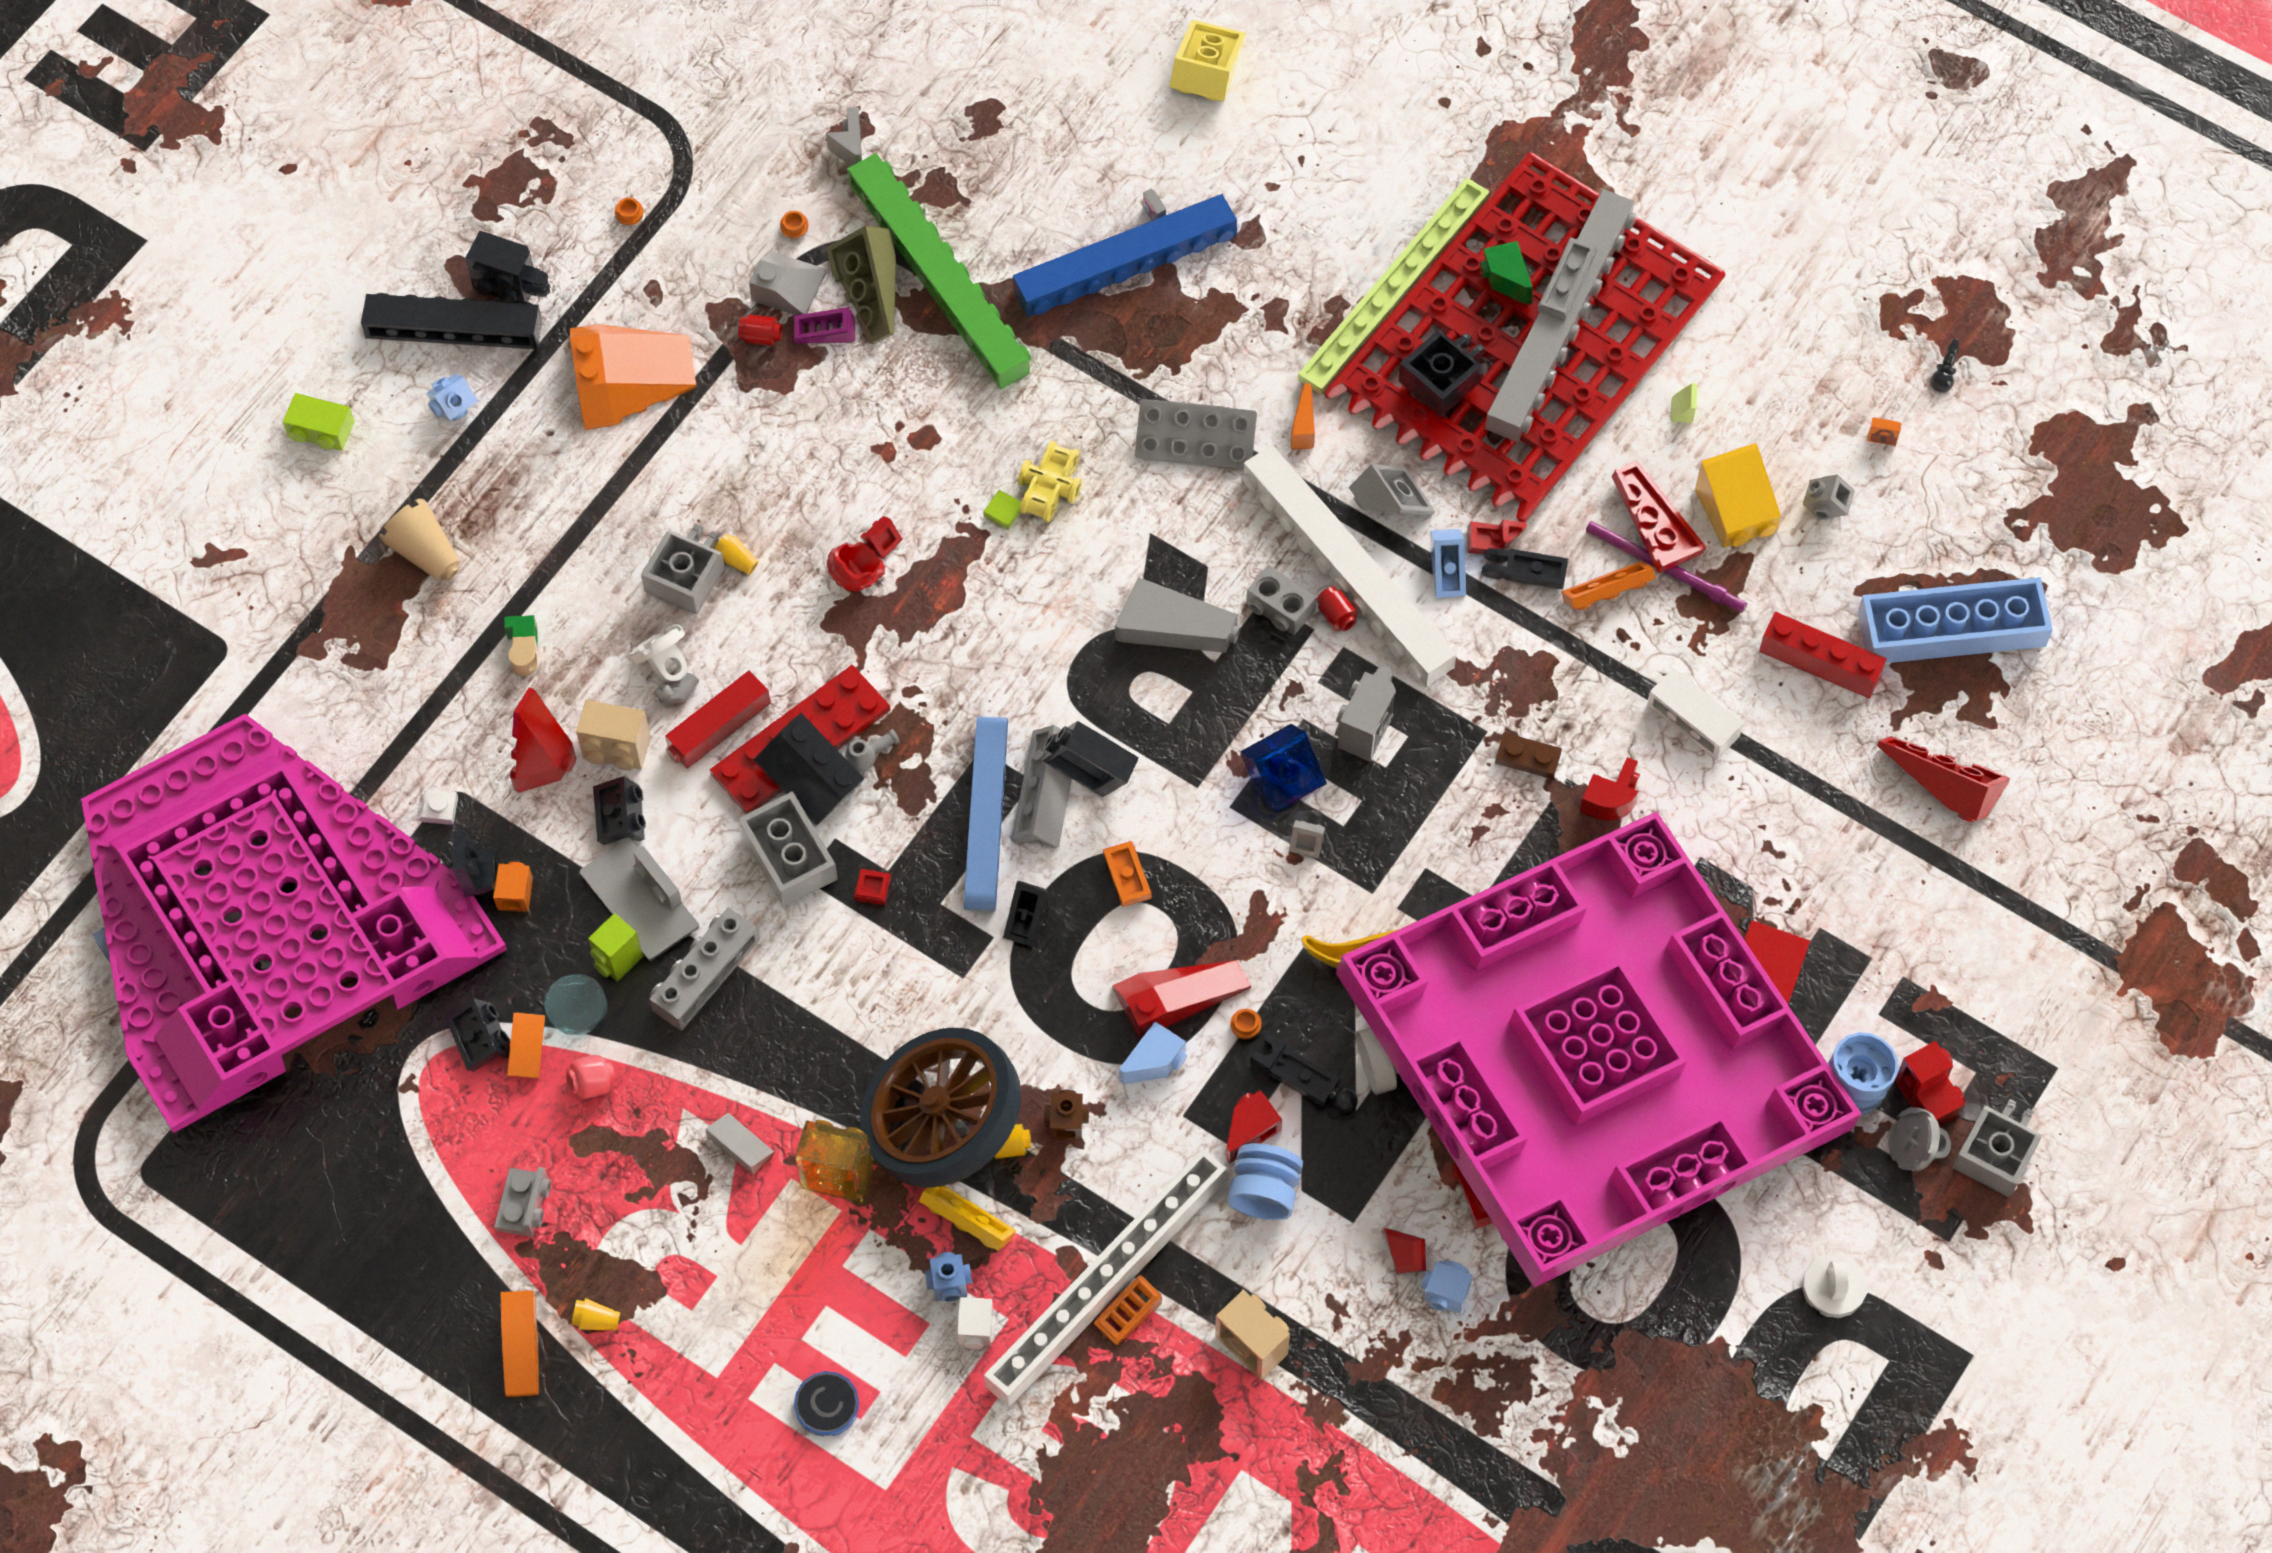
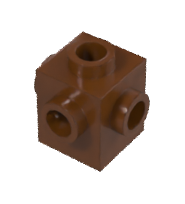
M1068 1089L1060 1090L1058 1093H1051V1104H1045L1044 1123H1050V1140L1082 1141L1083 1124H1089V1105H1083V1093H1077L1074 1090Z

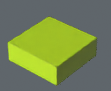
M998 490L983 511V517L1009 530L1020 515L1021 501Z

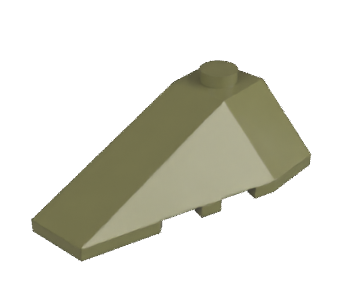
M865 225L827 246L826 249L832 275L836 282H841L845 290L844 297L847 302L852 303L857 312L856 319L869 343L876 344L894 334L896 255L890 229Z

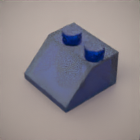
M1293 724L1283 727L1240 751L1250 778L1274 812L1281 810L1327 784L1306 732Z

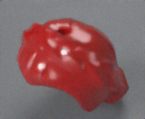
M845 542L841 546L832 549L828 555L826 563L828 573L831 575V579L845 590L853 592L871 587L878 578H882L885 575L883 561L876 556L874 549L867 543L848 544Z

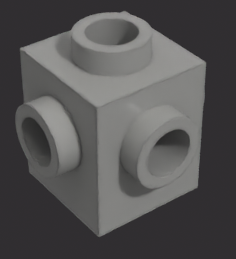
M1838 474L1809 480L1802 505L1819 520L1845 516L1849 513L1855 490Z

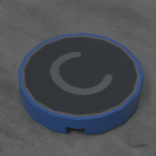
M824 1371L813 1374L802 1382L796 1391L794 1407L797 1420L805 1430L815 1436H835L852 1426L858 1416L859 1399L856 1388L848 1378L839 1373Z

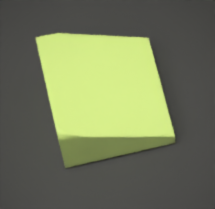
M1691 383L1673 395L1671 421L1692 423L1694 421L1697 406L1698 385L1696 383Z

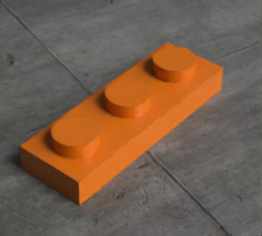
M1640 561L1563 590L1561 593L1564 603L1574 610H1584L1590 608L1596 601L1614 599L1620 595V592L1625 590L1643 588L1647 585V582L1656 579L1654 569L1645 562Z

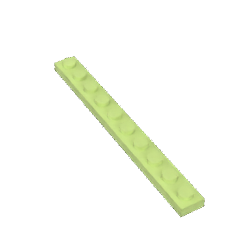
M1466 177L1298 373V380L1303 384L1310 383L1312 389L1321 395L1487 201L1490 191Z

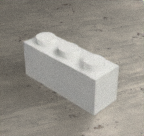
M1672 668L1649 693L1647 705L1716 760L1740 737L1743 727L1740 717L1734 711L1727 710L1721 706L1711 693L1702 691L1685 673H1680Z

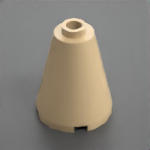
M417 499L415 501L419 505L412 508L408 504L386 523L384 528L387 533L385 535L380 533L379 538L389 548L436 580L441 581L445 579L449 581L459 572L460 559L429 504L424 499Z

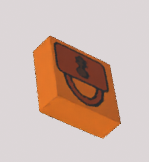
M1876 417L1872 418L1867 441L1896 446L1902 423Z

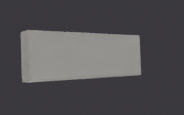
M1570 237L1538 305L1539 312L1563 321L1566 320L1597 253L1596 246Z

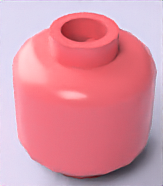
M591 1055L572 1061L570 1069L566 1070L565 1074L569 1091L581 1099L606 1094L610 1089L611 1081L615 1079L612 1064L610 1062L606 1063L600 1055Z

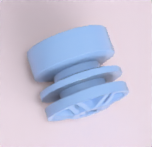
M1858 1032L1847 1035L1838 1042L1828 1061V1065L1862 1113L1861 1115L1871 1113L1881 1105L1898 1073V1058L1893 1048L1884 1039L1871 1033Z
M1252 1143L1239 1147L1237 1162L1234 1166V1172L1237 1176L1231 1179L1227 1203L1238 1212L1264 1220L1288 1219L1292 1216L1296 1199V1191L1293 1188L1299 1185V1174L1302 1171L1303 1161L1289 1150L1268 1144Z

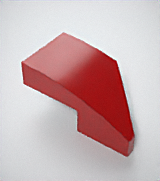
M1502 520L1500 525L1471 521L1467 526L1468 553L1485 554V550L1488 548L1505 549L1526 529L1527 523Z

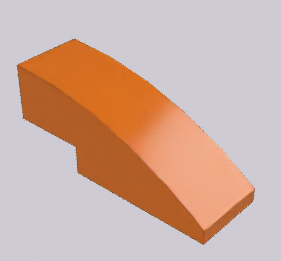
M533 1290L501 1292V1331L506 1397L539 1395L536 1296Z

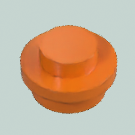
M631 197L621 199L615 207V217L623 225L638 223L644 214L642 205Z
M799 211L787 212L780 221L782 234L792 239L804 236L809 228L807 218Z
M1251 1009L1238 1010L1231 1018V1031L1238 1038H1254L1261 1030V1018Z

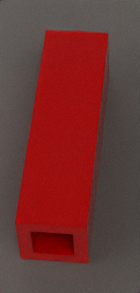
M748 670L665 735L667 743L665 750L675 763L680 761L688 769L770 705L769 690Z

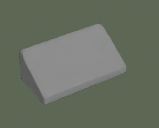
M729 1113L705 1129L707 1137L751 1175H754L775 1154L771 1148Z

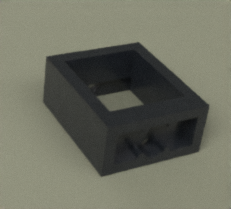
M1076 721L1068 727L1064 726L1057 734L1052 733L1044 745L1046 753L1042 761L1099 796L1104 797L1128 783L1139 757L1080 721Z

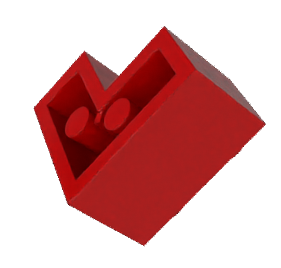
M1934 1041L1903 1058L1894 1082L1911 1107L1926 1109L1931 1112L1940 1127L1959 1117L1966 1103L1961 1089L1956 1085L1953 1086L1948 1079L1953 1068V1061L1949 1052L1945 1048L1941 1049L1938 1043Z

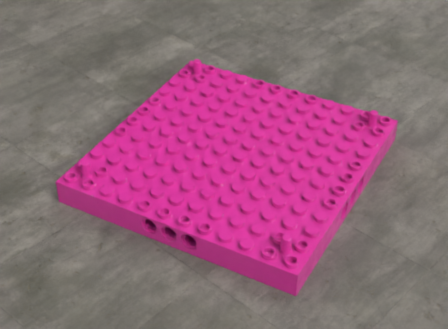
M1657 811L1344 954L1336 971L1340 981L1534 1288L1851 1131L1862 1114Z

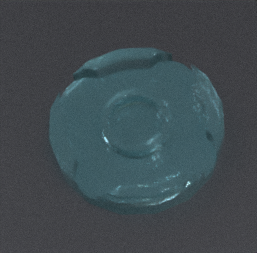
M571 974L561 977L551 985L545 995L544 1008L548 1021L552 1026L559 1029L560 1032L566 1035H581L591 1032L597 1027L601 1019L603 1020L607 1011V999L602 986L595 979L587 975Z

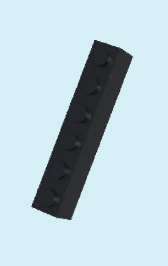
M387 293L366 294L361 319L365 339L538 350L542 325L539 305L529 302L505 303L500 300L489 302L476 301L471 298L458 300L447 299L441 296L427 298L411 294L396 296Z

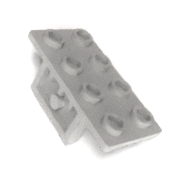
M1141 399L1135 457L1244 469V462L1253 457L1257 411L1187 402Z
M630 838L624 839L579 871L581 877L612 915L616 913L637 931L642 953L648 961H653L699 929V923L683 905L679 889L645 847L642 846L638 849Z

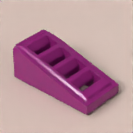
M849 307L793 316V341L795 344L848 343L856 340L855 316ZM829 323H832L831 330H829ZM805 324H809V333H805ZM817 324H820V331L817 332Z

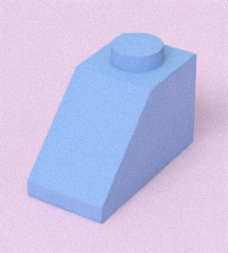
M1461 530L1430 531L1431 561L1436 598L1466 596L1465 547Z
M1154 1022L1119 1068V1081L1123 1084L1168 1077L1173 1069L1178 1071L1186 1061V1041L1157 1022Z

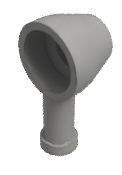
M893 729L871 743L862 739L853 740L846 749L845 759L858 772L867 771L874 765L876 753L894 743H899L900 740ZM858 748L864 749L861 753L854 752Z

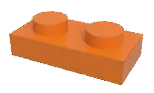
M1128 841L1103 849V856L1122 908L1152 899V893L1133 842Z

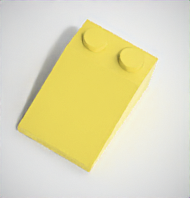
M1192 19L1175 57L1169 88L1177 89L1185 94L1201 95L1213 101H1224L1230 88L1246 33Z

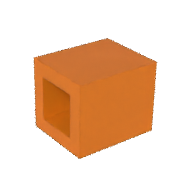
M520 862L498 864L493 897L497 910L528 912L533 876L529 866Z

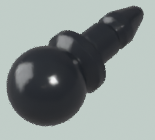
M1957 338L1953 339L1947 347L1943 364H1937L1936 368L1938 371L1934 372L1931 376V386L1937 392H1948L1954 385L1953 375L1956 374L1957 370L1952 367L1959 351V340Z

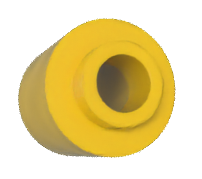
M1016 1124L1003 1147L995 1155V1158L1026 1155V1149L1031 1148L1030 1130H1024L1023 1124Z

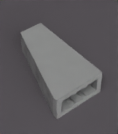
M1138 577L1115 624V640L1126 643L1226 653L1230 643H1236L1241 627L1237 626L1238 614Z

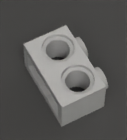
M1268 564L1247 589L1246 604L1255 614L1264 615L1272 621L1276 628L1281 631H1287L1294 636L1316 611V596ZM1264 592H1271V593H1273L1274 595H1272V596H1264V595H1262V593H1264ZM1294 608L1298 611L1290 613L1287 612L1286 609Z

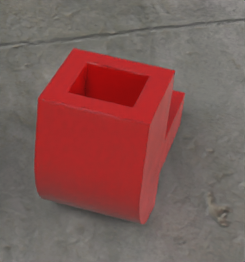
M1627 757L1616 782L1593 773L1582 798L1580 812L1606 821L1618 820L1628 815L1634 809L1639 791L1635 790L1641 775L1636 773L1638 761Z

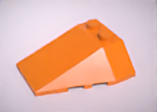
M602 324L570 328L576 384L585 430L614 426L621 423L622 418L638 412V414L645 412L648 406L661 400L664 403L697 388L689 335Z

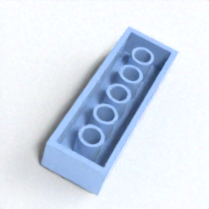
M2041 577L1863 595L1858 609L1865 650L1887 658L1886 663L2046 647L2053 631Z

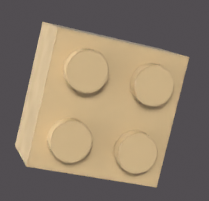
M585 700L576 730L583 759L593 764H603V762L614 764L624 770H631L633 768L642 770L651 740L645 711Z
M1243 1289L1216 1315L1215 1337L1262 1380L1288 1355L1289 1327L1278 1316L1273 1318L1265 1310L1266 1306L1255 1294L1250 1296Z

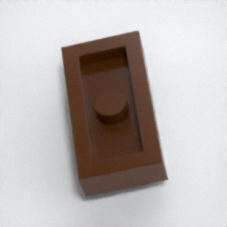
M1504 732L1495 764L1554 780L1562 748Z

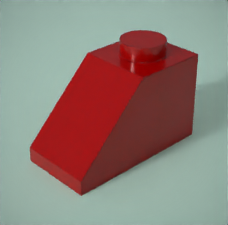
M1261 1090L1253 1095L1251 1093L1244 1095L1237 1101L1234 1107L1226 1148V1160L1229 1164L1237 1160L1239 1147L1252 1143L1262 1144L1282 1131V1118Z

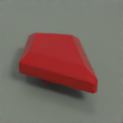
M1384 1228V1234L1396 1273L1405 1274L1426 1271L1425 1239Z

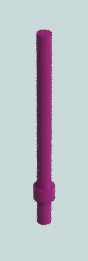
M1593 521L1589 522L1586 532L1655 567L1646 549ZM1679 566L1663 571L1710 596L1709 600L1719 605L1723 603L1740 613H1743L1748 605L1747 602L1728 593L1727 588L1719 584L1715 586Z

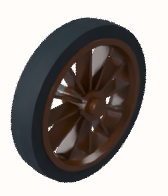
M943 1028L922 1034L896 1050L878 1069L867 1088L860 1114L861 1133L866 1148L883 1170L905 1184L932 1188L958 1182L986 1165L1003 1147L1014 1129L1021 1105V1085L1018 1073L1006 1053L991 1039L977 1031L966 1028ZM961 1059L949 1078L950 1060ZM976 1062L984 1066L966 1079ZM938 1064L936 1086H932L924 1072ZM918 1076L926 1087L922 1095L906 1089ZM990 1081V1091L972 1094ZM901 1096L919 1103L918 1105L895 1109ZM987 1105L981 1118L961 1111ZM909 1120L891 1133V1123ZM963 1121L976 1125L967 1136L965 1135L968 1133L969 1128ZM945 1127H949L957 1144L943 1151ZM915 1135L904 1153L897 1149L899 1145ZM932 1136L930 1155L919 1156Z

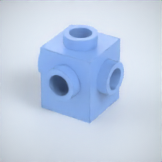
M453 374L449 378L443 377L432 384V389L426 393L430 399L428 406L436 417L449 421L462 418L468 413L467 409L478 402L464 377Z

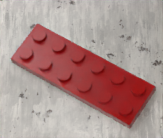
M852 664L710 769V774L744 813L748 814L762 807L782 792L753 759L797 715L802 713L838 750L891 711L890 704Z

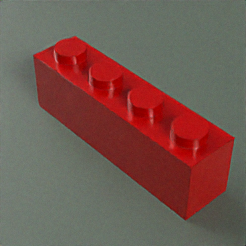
M1776 611L1763 635L1759 649L1760 653L1868 699H1871L1887 658Z

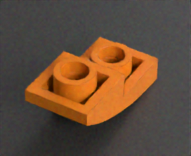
M514 1013L508 1076L539 1078L545 1015Z

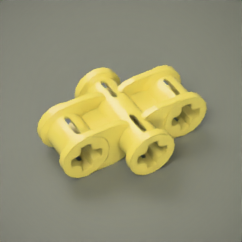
M1050 441L1039 467L1033 465L1032 461L1025 460L1019 473L1018 484L1022 486L1028 484L1030 486L1022 499L1020 513L1025 515L1028 512L1042 517L1044 522L1049 523L1060 497L1067 498L1069 503H1075L1081 490L1082 479L1078 477L1072 479L1070 477L1077 466L1080 450L1074 449L1072 451L1058 446L1055 441Z

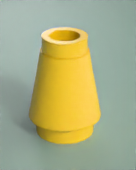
M727 533L714 548L723 553L724 563L747 575H750L759 563L737 536L732 537Z
M586 1298L585 1301L577 1300L571 1325L578 1326V1330L616 1331L620 1312Z

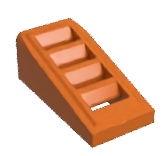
M1310 383L1304 384L1291 431L1290 445L1292 450L1313 449L1315 429L1312 385Z
M1139 1275L1097 1318L1094 1325L1117 1346L1162 1304V1295L1143 1276ZM1139 1291L1149 1299L1147 1303L1137 1295ZM1129 1300L1140 1309L1137 1313L1127 1304ZM1120 1309L1131 1319L1128 1323L1117 1313ZM1110 1318L1122 1328L1119 1333L1107 1322Z

